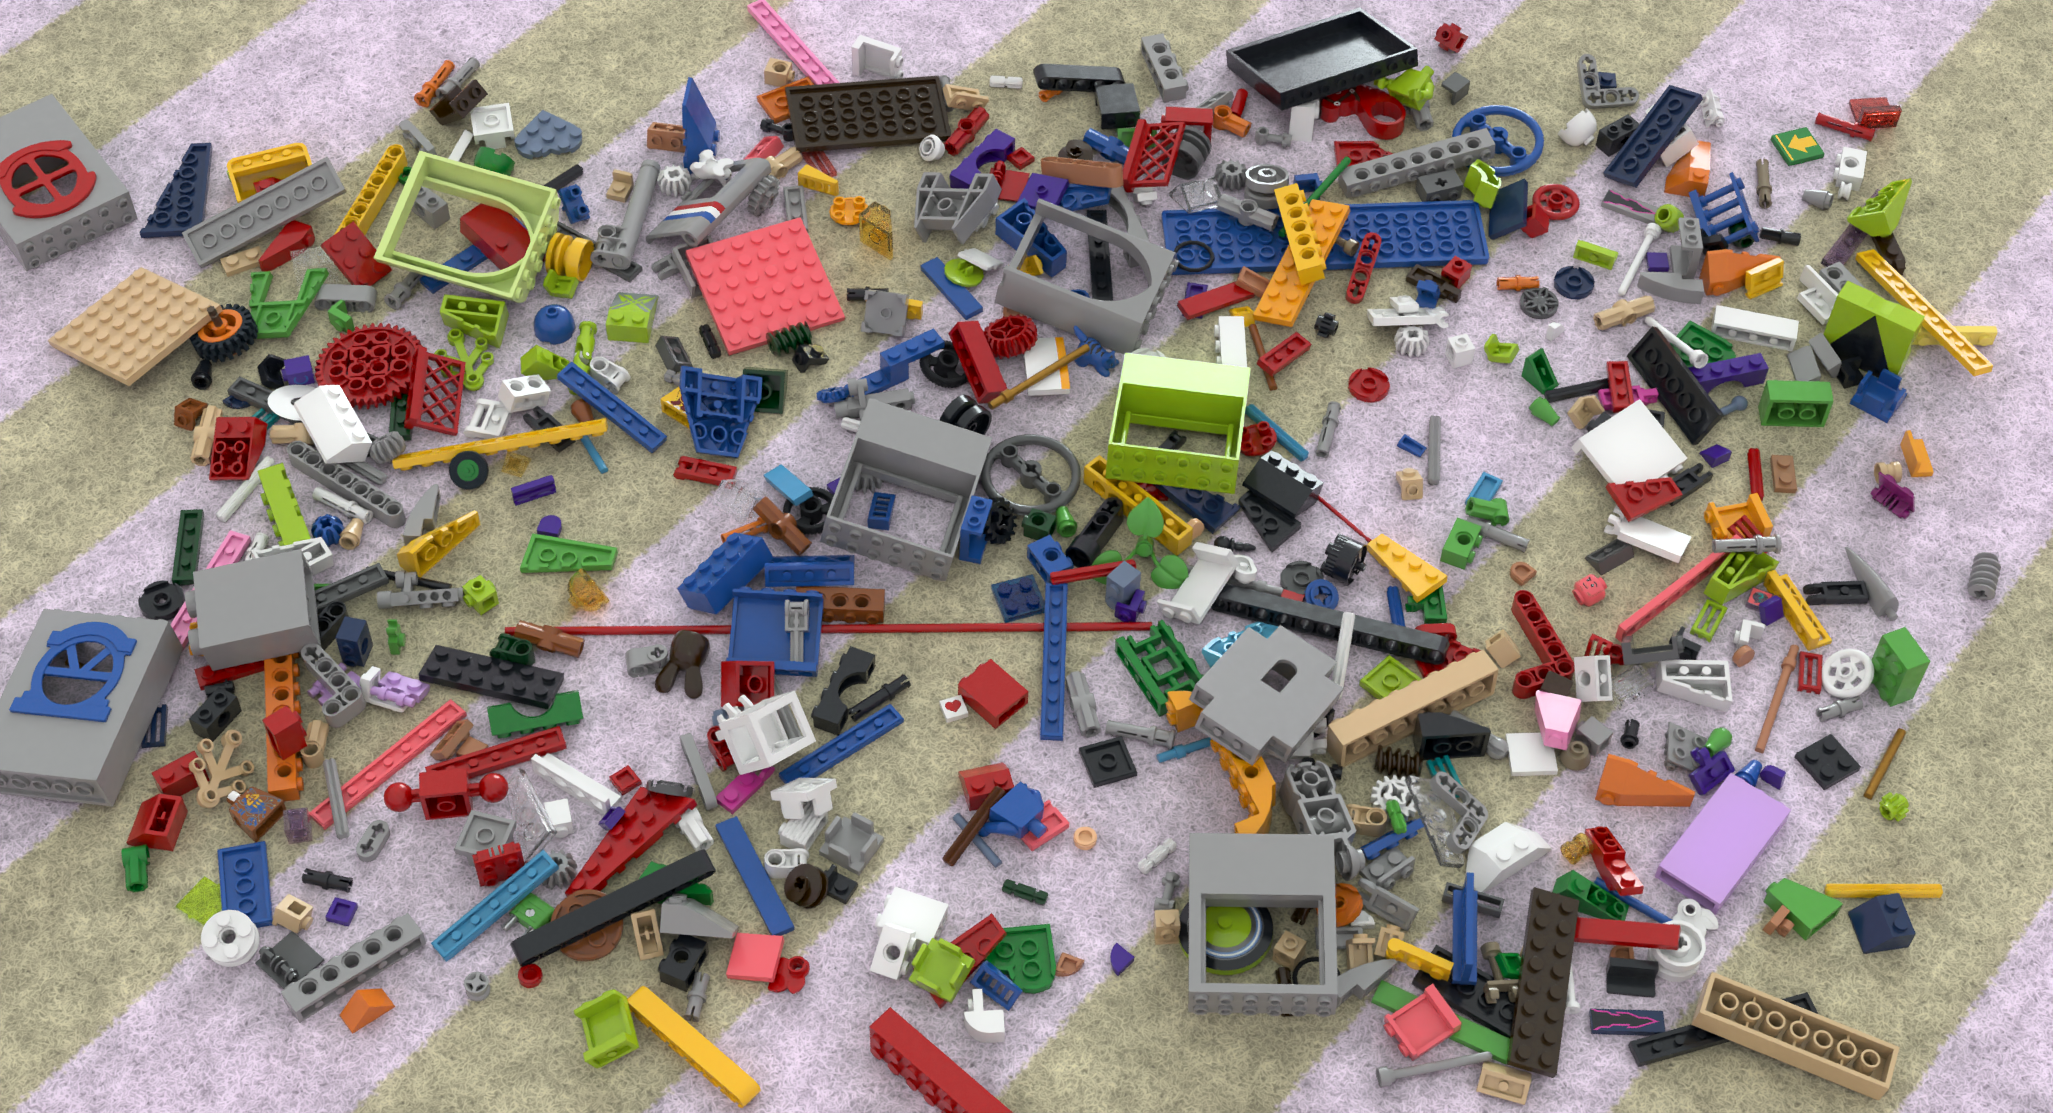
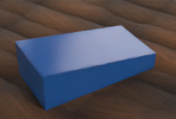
M1406 434L1403 435L1397 444V447L1417 457H1421L1427 447Z

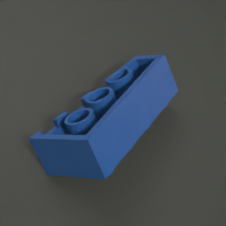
M1025 198L996 217L995 235L1016 251L1035 214V210L1028 206V201ZM1043 222L1027 256L1036 255L1043 264V271L1050 277H1054L1066 268L1067 250L1055 235L1048 231V226Z

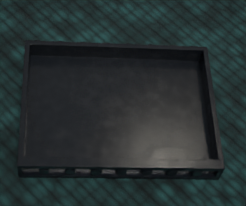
M1360 7L1226 50L1227 67L1281 111L1418 66L1417 48Z

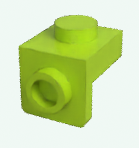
M549 269L547 276L544 278L543 287L550 296L572 299L579 281L576 277L560 276L554 269Z
M1491 334L1484 345V351L1487 354L1488 360L1497 363H1512L1520 350L1518 344L1499 343L1496 334Z

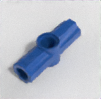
M1092 128L1087 130L1083 141L1087 142L1093 150L1099 152L1105 159L1112 162L1117 161L1122 165L1125 164L1129 147L1125 146L1121 140L1114 136L1108 137Z

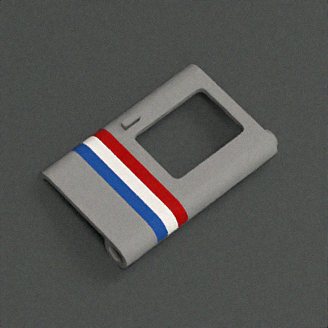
M764 158L734 161V165L729 169L731 172L738 173L715 196L696 199L716 179L703 180L692 192L690 190L681 197L683 201L646 236L647 243L651 244L656 238L681 235L689 246L697 247L758 186V183L762 182L763 178L771 173L769 161Z

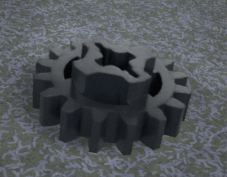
M1003 497L989 498L993 502L983 532L985 534L984 540L990 541V544H1006L1007 541H1011L1010 536L1015 535L1013 530L1014 527H1017V524L1014 523L1017 516L1013 515L1015 509L1014 507L1009 508L1010 501H1005Z

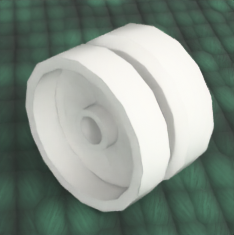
M1676 920L1665 922L1663 924L1680 925L1678 950L1649 948L1647 959L1648 961H1658L1659 970L1657 975L1660 978L1670 982L1689 980L1697 973L1706 951L1705 939L1701 932L1692 924Z

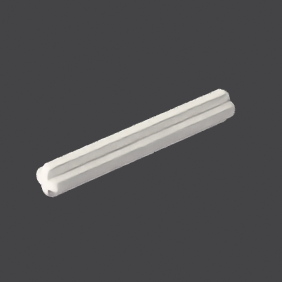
M269 456L263 458L253 470L250 479L244 480L216 513L218 520L226 522L261 482L257 471L275 465L273 458Z
M1344 612L1342 616L1335 658L1337 662L1332 681L1342 688L1344 687L1355 614L1351 612Z

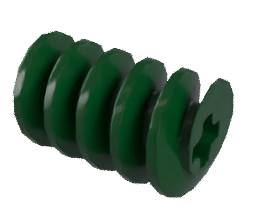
M806 321L804 325L801 322L797 323L796 327L790 325L789 331L784 327L781 329V333L778 330H775L773 335L770 332L766 333L767 344L771 353L776 352L778 356H781L782 349L788 354L789 347L797 351V344L800 345L807 342L809 345H812V335Z

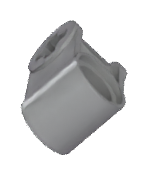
M656 644L628 650L625 653L628 675L636 678L638 675L643 677L660 673L669 662L667 648L664 645Z

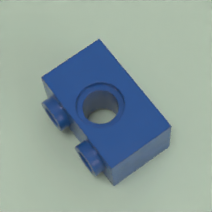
M1051 535L1027 545V558L1045 583H1051V572L1074 568L1070 557L1064 555L1061 545L1058 541L1055 542Z

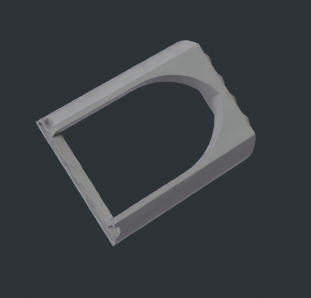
M1039 198L1035 214L1010 265H1005L1003 278L998 286L994 303L1074 335L1073 327L1078 326L1087 337L1098 340L1101 346L1125 355V353H1132L1140 349L1143 341L1140 338L1142 334H1147L1150 326L1149 322L1151 319H1154L1157 311L1156 307L1163 299L1164 290L1166 287L1168 288L1172 279L1171 275L1176 271L1179 260H1176L1177 253ZM1046 217L1123 249L1140 265L1147 278L1149 288L1128 299L1116 301L1096 300L1022 272L1020 268Z

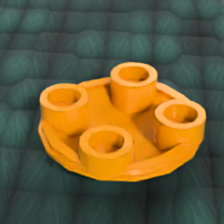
M839 196L834 198L829 213L836 223L855 225L868 217L869 208L865 203V198L862 196H856L855 198Z

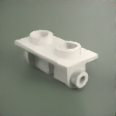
M1710 88L1702 96L1703 100L1700 103L1706 128H1709L1711 124L1721 127L1724 125L1725 119L1722 112H1720V99L1713 94V90Z

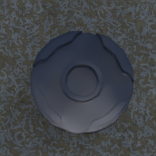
M1567 266L1557 271L1554 278V288L1562 296L1569 299H1583L1592 293L1595 281L1594 277L1586 269Z

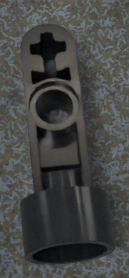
M1107 498L1081 533L1068 546L1065 555L1070 557L1073 566L1077 568L1091 566L1124 520L1123 504L1119 498Z

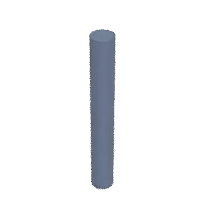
M960 813L954 815L953 820L963 830L968 822ZM977 833L972 842L990 863L997 868L1002 864V861Z

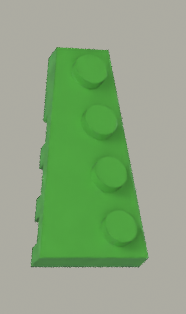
M532 533L520 566L521 573L612 570L618 549L617 547Z

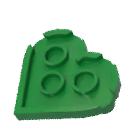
M1691 320L1676 336L1693 350H1701L1707 354V363L1736 358V354L1732 349L1733 345ZM1670 343L1686 366L1692 367L1693 365L1690 363L1689 357Z
M1050 924L1003 928L1007 935L983 962L987 960L1004 975H1008L1009 979L1023 990L1024 993L1037 994L1050 989L1055 980L1056 973Z

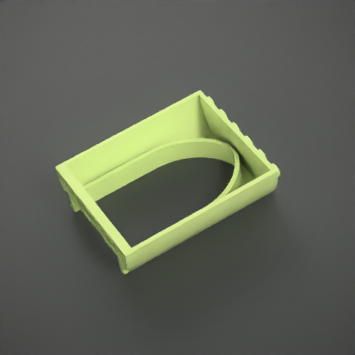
M419 151L374 259L379 263L522 303L526 301L530 290H533L535 286V277L537 272H540L542 269V260L547 252L549 242L557 232L561 198H558L557 190ZM421 186L504 210L521 221L530 235L529 247L525 256L520 261L505 269L489 273L462 271L394 251Z

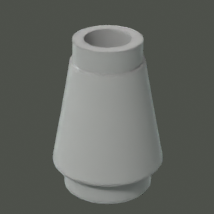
M1805 189L1802 196V201H1806L1822 210L1830 209L1834 199V194L1824 190Z

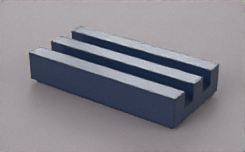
M167 704L157 707L151 721L150 742H147V729L141 742L142 748L166 746ZM158 713H161L160 741L156 742Z

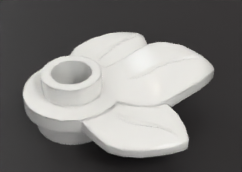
M1694 899L1682 900L1677 907V914L1672 918L1676 921L1692 924L1701 932L1704 938L1706 929H1718V921L1715 915L1710 910L1701 908L1700 904ZM1687 906L1693 908L1694 912L1692 914L1686 912Z

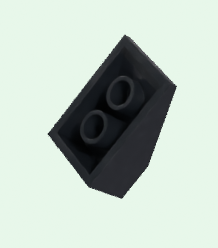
M1424 712L1417 716L1413 743L1415 751L1419 752L1420 758L1423 757V761L1435 760L1438 757L1443 759L1445 755H1448L1449 759L1483 757L1486 753L1491 730L1488 727L1442 712Z

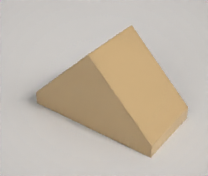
M655 909L631 913L640 961L663 956Z

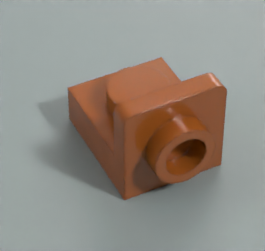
M192 398L181 402L175 406L174 425L193 431L195 429V419L202 415L203 409L207 408L208 404Z

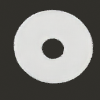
M306 385L280 387L269 395L268 405L274 413L281 417L302 421L291 404V400L302 398L316 388Z

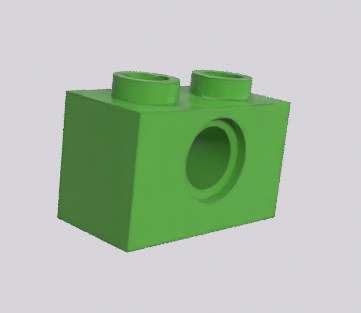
M1457 518L1442 549L1440 561L1465 570L1467 563L1472 564L1476 554L1473 551L1474 548H1479L1483 539V536L1480 535L1482 526Z

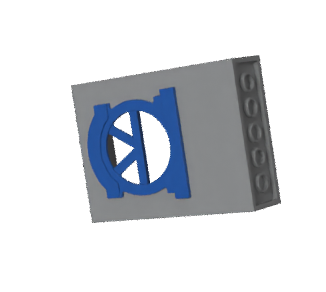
M43 609L0 698V794L113 807L183 651V646L169 621L145 619L143 617H124L122 615L112 616L101 613H83L81 611ZM91 642L105 646V649L81 669L79 668L77 644ZM67 650L70 668L51 667L52 660L59 653ZM108 655H112V672L90 671ZM45 676L106 682L90 698L69 705L52 702L45 696L42 688V681Z

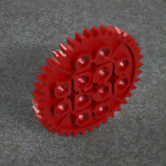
M372 323L369 328H367L366 324H363L362 329H359L357 326L353 332L348 329L347 335L340 333L341 338L334 337V343H327L328 348H323V354L318 355L319 360H316L317 366L314 367L318 387L340 385L352 408L357 405L358 409L361 410L363 405H366L367 409H370L371 405L378 408L379 403L386 406L388 400L394 402L395 396L402 399V393L408 395L412 358L418 346L422 345L420 340H417L416 335H412L411 331L406 332L404 327L399 330L398 325L391 328L390 323L385 327L380 323L378 327H375L374 323Z

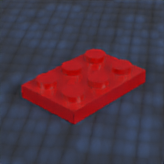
M354 221L320 245L351 285L372 286L392 271L389 265L379 263L374 259L377 250Z

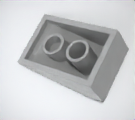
M672 894V897L667 898L662 903L660 933L733 938L739 930L738 925L695 899L687 898L686 894Z

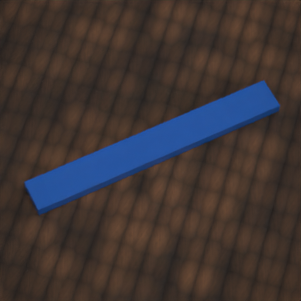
M1046 582L1040 740L1063 741L1068 583L1053 585Z

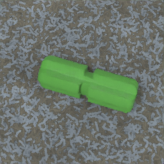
M1395 799L1392 801L1388 800L1386 802V810L1390 820H1392L1391 824L1394 832L1398 835L1406 833L1407 825L1401 814L1402 811L1398 801Z

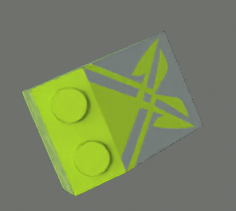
M618 292L609 308L606 320L608 340L649 343L659 296Z

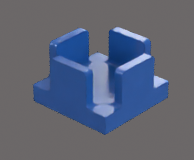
M1886 369L1882 370L1879 378L1873 376V372L1868 371L1861 380L1850 404L1888 423L1908 394L1906 393L1907 390L1904 388L1902 390L1899 389L1902 377Z

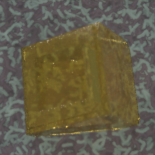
M507 452L501 472L522 477L531 458Z

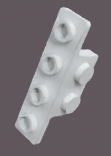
M1806 265L1799 279L1808 290L1800 292L1797 299L1822 325L1828 323L1838 293L1810 265Z

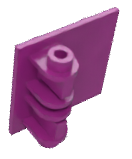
M1879 472V489L1875 487L1871 491L1872 498L1880 504L1883 503L1884 507L1895 499L1888 507V510H1892V513L1899 518L1907 519L1910 515L1909 510L1913 513L1915 512L1914 493L1907 487L1902 488L1891 475H1884Z

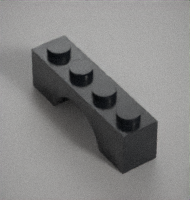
M850 646L846 654L843 653L838 670H834L831 675L829 687L824 688L819 705H815L812 710L811 718H813L815 728L837 736L840 735L848 719V708L841 701L840 696L845 689L852 685L867 684L876 667L875 654Z

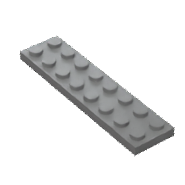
M325 157L182 232L198 265L204 268L341 196L347 191L328 157Z

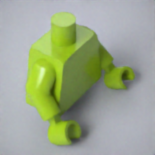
M1427 65L1421 71L1410 68L1396 78L1383 77L1374 80L1373 84L1375 86L1378 85L1380 89L1387 88L1389 94L1394 96L1402 105L1420 111L1426 101L1433 97L1435 86L1430 77L1434 74V71Z

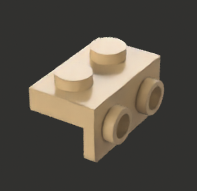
M945 84L942 88L948 107L973 111L974 108L979 106L984 108L989 102L987 96L980 95L979 89Z

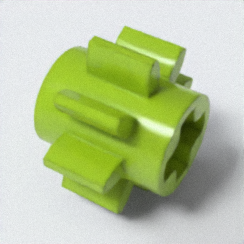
M1889 792L1879 802L1880 813L1887 820L1895 818L1899 822L1909 812L1907 809L1909 803L1902 794L1896 793L1893 795Z

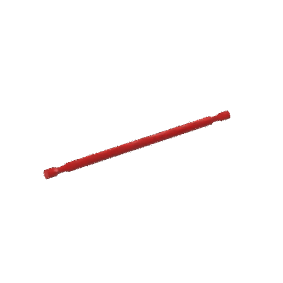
M1318 497V500L1360 536L1365 538L1368 543L1372 541L1322 497Z

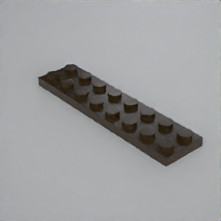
M1536 887L1531 890L1507 1065L1554 1078L1557 1075L1579 900Z

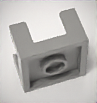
M865 290L864 301H866V309L861 332L905 336L909 294Z

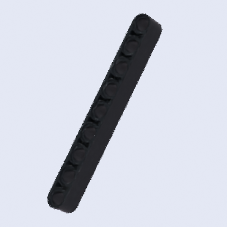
M705 849L696 851L515 939L510 943V946L521 967L530 965L630 916L631 913L639 912L672 896V894H676L712 876L716 869Z

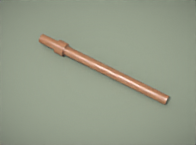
M1791 645L1787 657L1783 659L1781 665L1782 672L1755 747L1756 752L1764 753L1790 674L1795 670L1797 664L1795 660L1799 651L1797 645Z

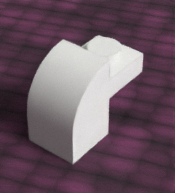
M972 989V998L968 999V1012H964L966 1031L972 1038L983 1043L1004 1042L1003 1010L984 1011L982 989Z

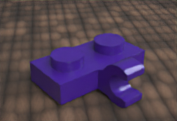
M1696 747L1690 752L1692 758L1701 765L1688 775L1699 795L1706 794L1728 777L1730 773L1735 771L1725 751H1719L1712 757H1710L1706 747L1701 749Z

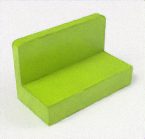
M1578 240L1573 258L1612 270L1618 252Z

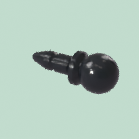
M1219 536L1214 541V546L1231 549L1232 552L1234 549L1236 551L1244 550L1245 552L1256 550L1254 545L1235 542L1234 538L1229 539L1226 536Z

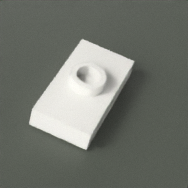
M1410 296L1390 297V305L1399 313L1419 311V304Z

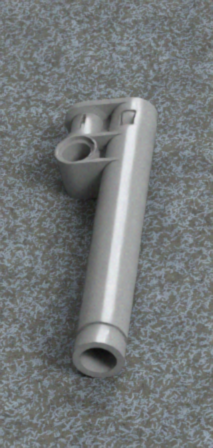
M647 159L642 162L622 225H602L598 228V238L595 244L596 250L590 256L591 261L595 265L620 270L630 267L661 169L659 163L655 160Z

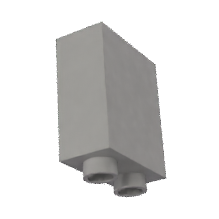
M301 549L193 572L194 590L185 592V603L189 616L191 618L197 617L198 628L188 631L189 645L195 657L204 655L213 671L298 653L308 644L316 643L321 647L313 572Z

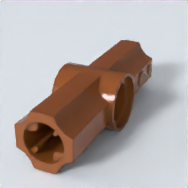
M765 496L754 506L753 510L766 522L768 531L774 539H782L799 556L811 546L812 542L797 528L795 518L790 513L783 514L768 497Z
M522 620L517 624L514 637L526 639L543 651L559 652L576 658L580 657L585 642L583 638L563 633L558 628L549 625L539 626Z

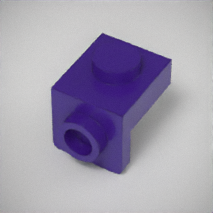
M1136 589L1130 605L1117 602L1114 617L1122 622H1136L1139 614H1144L1147 606V601L1144 600L1145 591Z

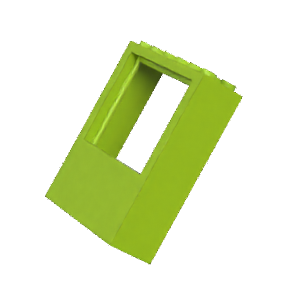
M1125 353L1108 443L1105 478L1235 494L1251 368ZM1134 423L1227 435L1225 455L1219 456L1126 444L1129 424Z

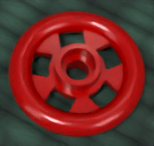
M1561 184L1543 185L1534 192L1532 197V203H1537L1551 220L1569 219L1577 213L1580 207V200L1577 194L1569 187ZM1551 192L1548 197L1545 195V193ZM1545 201L1547 206H1542L1541 202ZM1566 203L1572 205L1570 209L1565 208Z

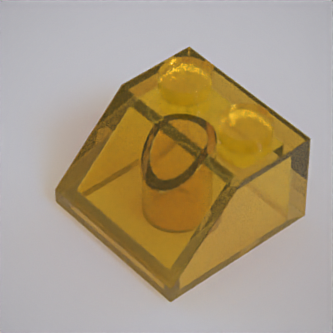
M874 201L859 214L860 242L891 260L893 259V236L890 210L886 206Z

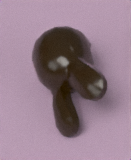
M681 630L674 635L670 647L669 662L655 680V688L658 692L668 693L672 689L679 671L686 672L684 687L686 695L691 699H697L701 696L703 683L700 669L710 651V642L704 635L689 630Z

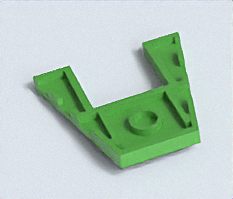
M326 268L307 269L297 300L264 302L273 279L271 272H251L252 284H250V292L252 296L251 300H249V306L251 308V315L258 326L257 339L284 338L291 335L328 277L329 272Z

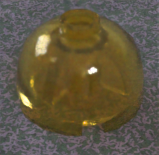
M582 568L570 578L567 584V591L570 595V598L567 600L575 609L580 607L584 611L593 612L599 610L610 601L605 593L596 585L595 581Z

